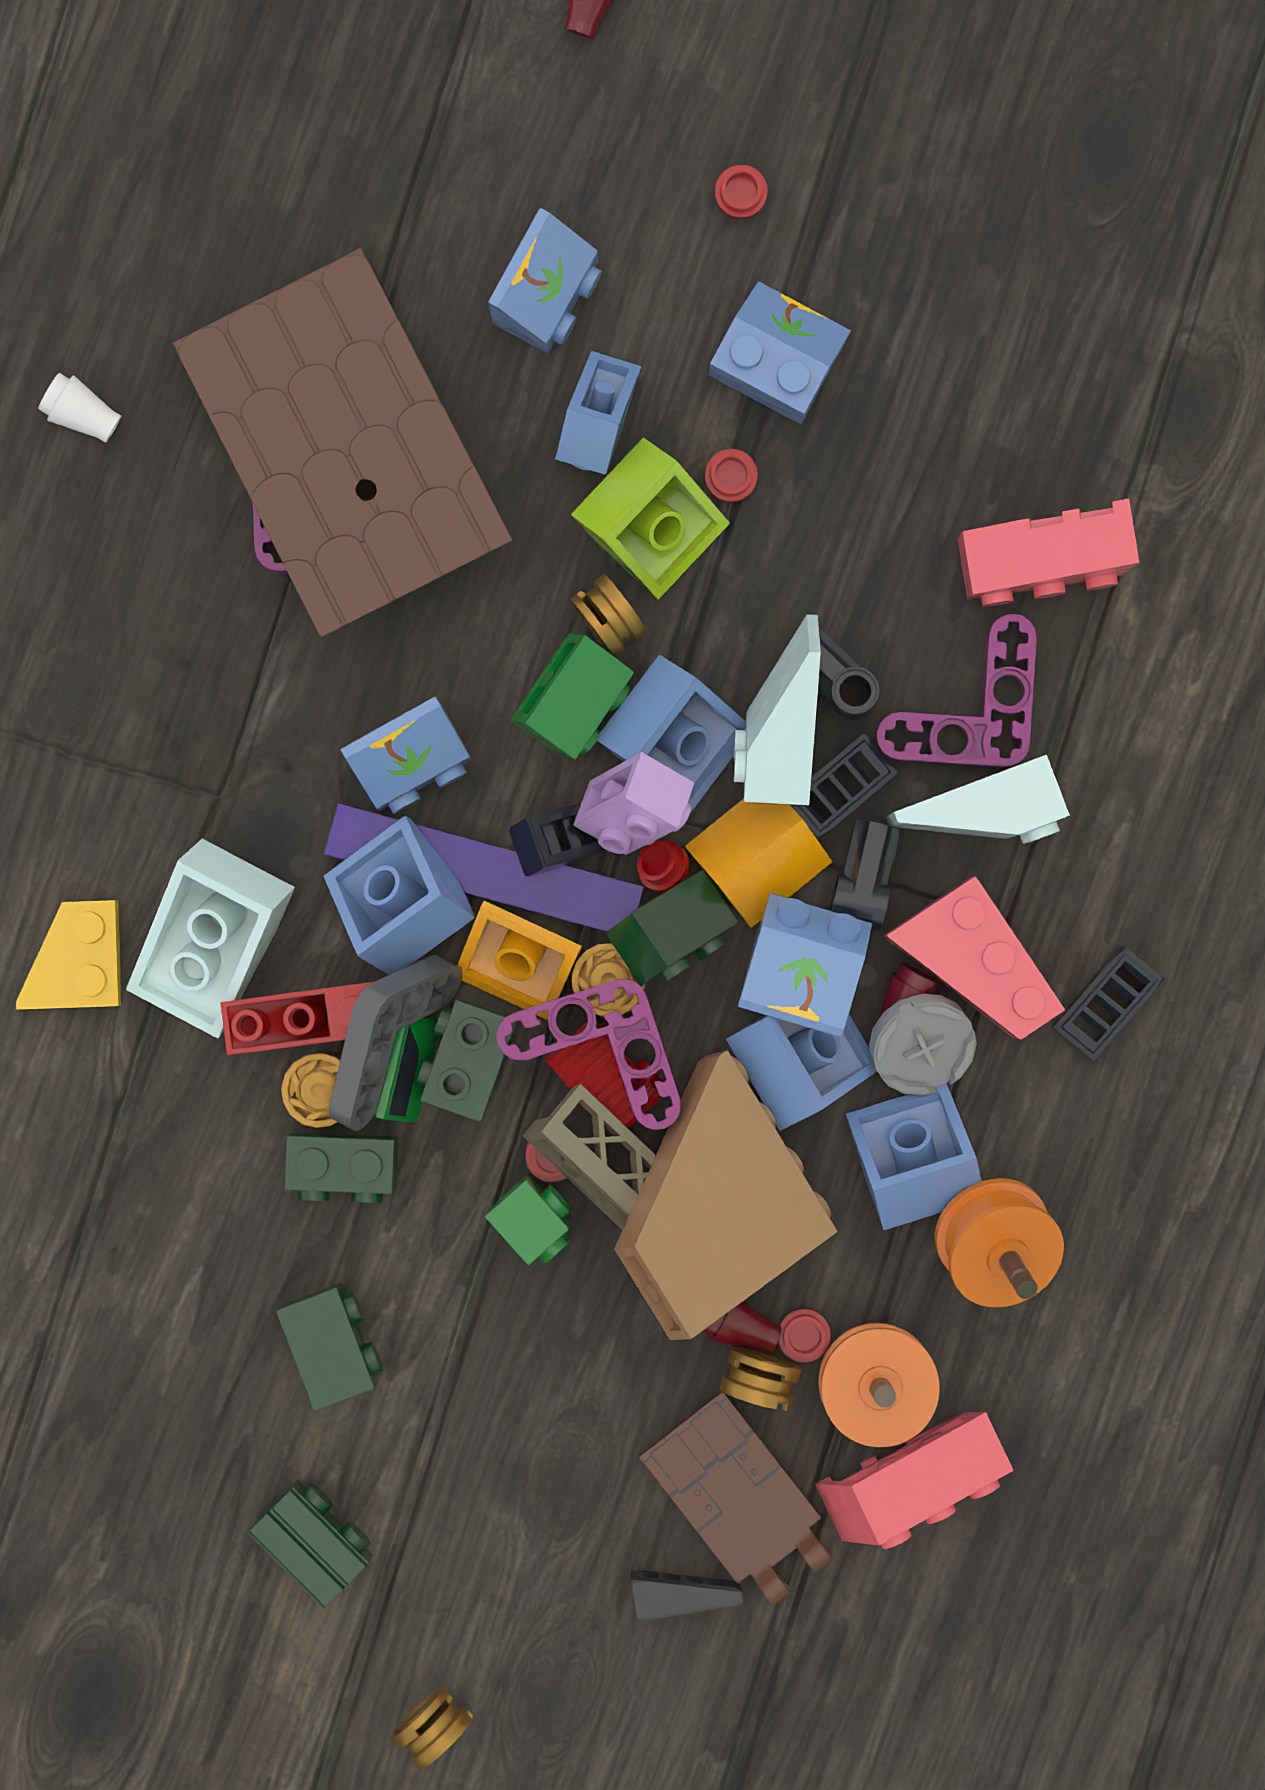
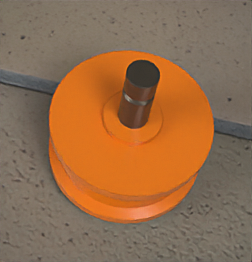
M1004 1178L989 1179L969 1186L958 1193L946 1205L935 1228L934 1239L938 1256L949 1270L951 1278L960 1293L978 1305L1007 1307L1030 1299L1050 1283L1062 1262L1064 1241L1060 1228L1052 1216L1047 1213L1046 1207L1038 1194L1026 1184L1016 1180Z
M876 1322L861 1324L848 1329L831 1343L823 1356L819 1368V1393L827 1415L842 1434L862 1445L890 1447L910 1440L926 1427L937 1407L940 1391L939 1377L932 1358L912 1334L895 1325Z

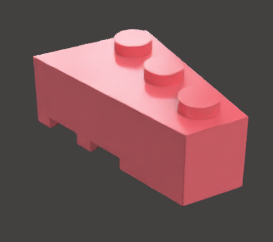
M1129 499L1112 502L1113 508L1081 513L1078 508L1063 511L1062 516L1033 521L1027 518L963 531L957 540L967 600L981 598L982 607H989L1013 602L1012 593L1033 590L1034 598L1037 599L1065 594V585L1085 582L1087 590H1097L1118 585L1117 577L1123 576L1139 563Z
M976 876L966 879L882 935L883 938L904 952L928 973L944 983L1014 1039H1023L1065 1011Z
M962 1413L906 1441V1446L880 1460H877L874 1455L861 1461L860 1464L863 1469L842 1481H832L830 1477H827L815 1483L841 1541L881 1545L882 1549H888L909 1539L912 1536L909 1529L926 1520L927 1524H933L951 1516L956 1512L954 1504L970 1495L971 1499H978L997 1490L1000 1487L998 1479L1014 1470L987 1413Z

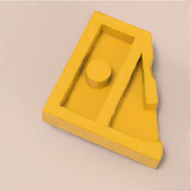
M118 901L62 902L18 996L16 1010L122 1006Z

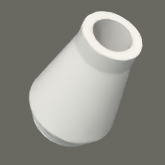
M61 373L56 375L38 407L40 411L49 415L47 421L96 437L105 443L110 439L122 417L109 408L74 375L69 379Z

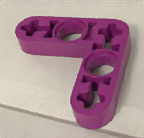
M1007 614L997 619L989 628L986 637L981 717L909 712L892 713L885 717L877 726L875 743L879 751L887 759L902 762L1006 768L1022 761L1027 755L1030 746L1037 638L1036 630L1031 621L1022 615ZM1009 624L1016 626V633L1018 635L1025 636V643L1019 644L1014 650V663L1025 661V671L1012 666L999 669L994 668L995 659L1001 662L1006 660V643L998 642L997 634L1004 633ZM1001 677H1013L1022 686V698L1014 706L1002 705L994 697V684ZM991 711L1004 716L1017 713L1022 715L1021 723L1017 721L1010 722L1009 737L1010 739L1018 740L1019 747L1009 751L1006 759L1001 758L999 749L991 747L990 744L991 739L999 737L1002 731V720L992 722ZM896 722L904 723L905 732L922 734L923 727L921 722L931 723L932 726L927 738L930 755L919 753L922 742H908L904 744L903 751H895L894 743L890 740H885V732L892 731L895 728ZM945 726H958L964 731L967 743L962 753L948 755L940 750L937 744V736L939 731Z
M618 979L515 1012L504 1018L500 1023L496 1034L497 1044L506 1056L518 1061L528 1060L607 1034L636 1120L646 1128L658 1130L667 1128L678 1118L681 1109L680 1097L647 996L643 988L635 981ZM623 987L626 995L635 994L637 996L638 1004L631 1007V1017L623 1019L619 1011H614L602 1015L608 1026L600 1029L596 1028V1015L593 1007L587 1000L588 996L598 994L599 1005L614 1000V990ZM567 1004L579 1005L587 1014L588 1022L586 1028L578 1035H566L559 1030L556 1024L557 1012ZM542 1011L548 1012V1027L556 1038V1043L546 1046L545 1035H541L529 1040L530 1050L526 1052H520L517 1045L508 1046L506 1044L505 1036L512 1033L511 1024L513 1022L521 1021L524 1028H531L541 1024L535 1016L537 1013ZM642 1038L647 1040L655 1050L653 1063L644 1070L632 1069L624 1059L625 1047L634 1039ZM661 1069L665 1080L654 1081V1085L660 1097L669 1096L671 1106L664 1109L665 1118L656 1121L653 1114H643L641 1111V1105L648 1102L645 1085L634 1091L631 1079L646 1078Z

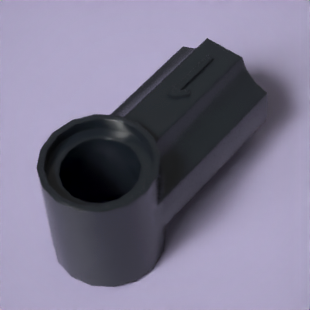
M819 627L821 655L818 691L831 703L839 716L853 721L863 719L876 706L879 696L878 681L873 673L860 667ZM850 681L861 682L869 691L870 697L868 701L862 706L857 707L844 703L839 692L842 685Z
M855 819L843 873L839 872L829 911L851 915L856 919L872 923L871 929L881 930L891 892V884H888L898 845L899 828Z

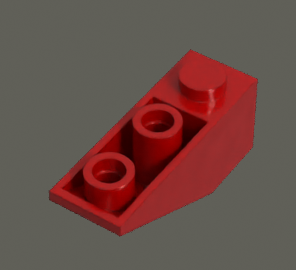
M373 982L220 1002L227 1055L345 1040L355 1002L360 993Z

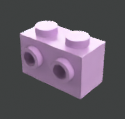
M640 752L590 780L573 826L598 839V843L604 849L627 855L645 845H651L655 840L673 831L676 832L681 829L691 812V804L688 803L694 782L645 753Z

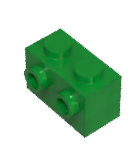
M569 633L510 721L558 756L575 760L579 754L584 755L593 747L600 734V730L597 727L607 712L616 710L625 700L630 689L627 683L634 674V671L586 635Z
M530 1173L490 1207L485 1215L486 1219L527 1265H530L537 1257L544 1264L547 1263L569 1243L567 1240L570 1237L566 1234V1231L569 1230L571 1219L567 1216L570 1213L571 1205L551 1183L543 1189Z

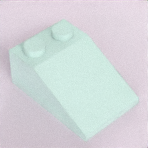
M806 615L747 710L745 730H735L734 782H744V802L809 805L821 655L818 615Z
M1044 755L893 812L886 816V820L889 826L896 828L1002 839L1020 835L1022 843L1025 844L1060 831L1056 821L1070 815L1048 757Z
M201 839L177 861L126 990L206 1033L219 1038L224 1032L220 1002L240 1000L277 931L295 887Z

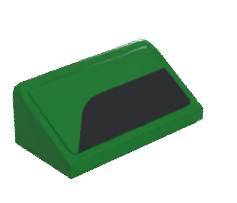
M423 1017L396 1031L379 1104L374 1113L376 1118L409 1123L417 1122L422 1107V1101L420 1100L424 1089L415 1085L425 1057L433 1058L437 1042V1037L433 1036L437 1024L436 1019Z

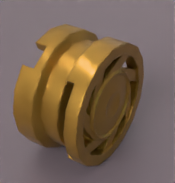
M603 574L593 581V589L587 593L580 591L570 601L606 651L612 656L617 657L624 651L625 643L631 639L638 641L648 631L621 592ZM599 619L602 620V622L604 623L603 625L600 624V622L598 621Z
M612 943L598 944L586 950L576 961L572 973V989L574 993L618 979L632 980L638 985L639 983ZM622 987L614 990L615 999L611 1002L599 1005L598 994L588 996L587 1000L593 1007L595 1014L602 1016L614 1011H619L622 1015L630 1011L631 1007L638 1003V998L635 994L626 995Z
M327 1052L309 1054L294 1062L285 1073L281 1087L283 1103L289 1114L301 1124L319 1128L337 1123V1121L330 1118L329 1107L341 1060L339 1055Z
M731 1347L728 1363L732 1366L729 1375H724L722 1378L720 1391L734 1398L771 1409H777V1405L781 1404L783 1405L782 1410L791 1411L794 1396L790 1391L792 1384L799 1382L802 1367L761 1352Z
M441 1685L423 1699L402 1720L390 1736L391 1741L398 1748L405 1747L412 1754L410 1761L418 1770H423L439 1758L462 1735L473 1720V1715L465 1706L458 1708L453 1703V1693L445 1685Z

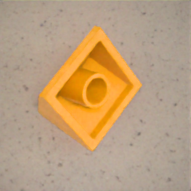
M744 799L684 846L750 928L761 921L770 893L789 898L833 862L804 820L789 804L744 802Z
M484 901L457 965L462 969V981L525 1010L560 997L583 946ZM542 1011L536 1014L537 1016L548 1020L547 1011Z

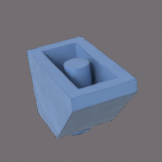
M591 351L567 409L556 460L572 464L581 470H592L606 475L622 432L641 366Z

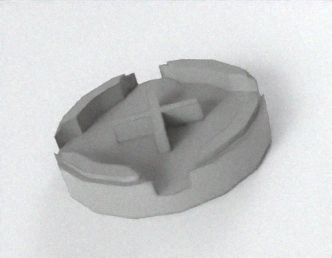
M918 994L901 999L884 1011L872 1029L869 1050L875 1069L889 1087L904 1094L928 1095L938 1092L936 1087L942 1086L947 1082L951 1085L963 1076L973 1061L977 1041L970 1019L956 1002L942 995Z

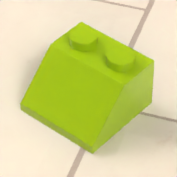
M644 437L571 514L604 551L658 600L730 524L682 466Z

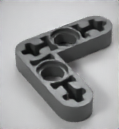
M432 955L371 983L360 993L353 1007L329 1107L330 1118L353 1131H359L369 1123L379 1104L396 1031L448 1005L459 989L462 980L461 967L439 955Z

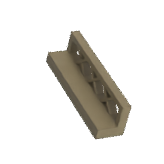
M577 1084L574 1085L549 1117L535 1120L522 1136L623 1230L644 1183L643 1179H646L648 1174L643 1173L642 1164L650 1170L656 1155L583 1085ZM578 1103L592 1115L593 1137L578 1138L562 1123ZM604 1128H606L613 1136L605 1137ZM605 1143H621L630 1151L631 1174H616L607 1166ZM585 1144H594L595 1154ZM623 1180H632L633 1190Z

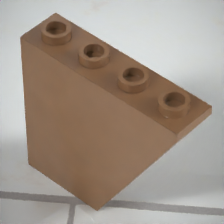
M728 1050L706 1055L697 1062L680 1100L681 1109L679 1116L667 1129L614 1248L670 1340L692 1339L838 1232L830 1220L831 1211L822 1196L814 1192L802 1174L804 1167L800 1158L791 1148L785 1146L775 1129L776 1120L774 1115L764 1103L758 1101L748 1085L749 1076L745 1067L738 1059L731 1056Z

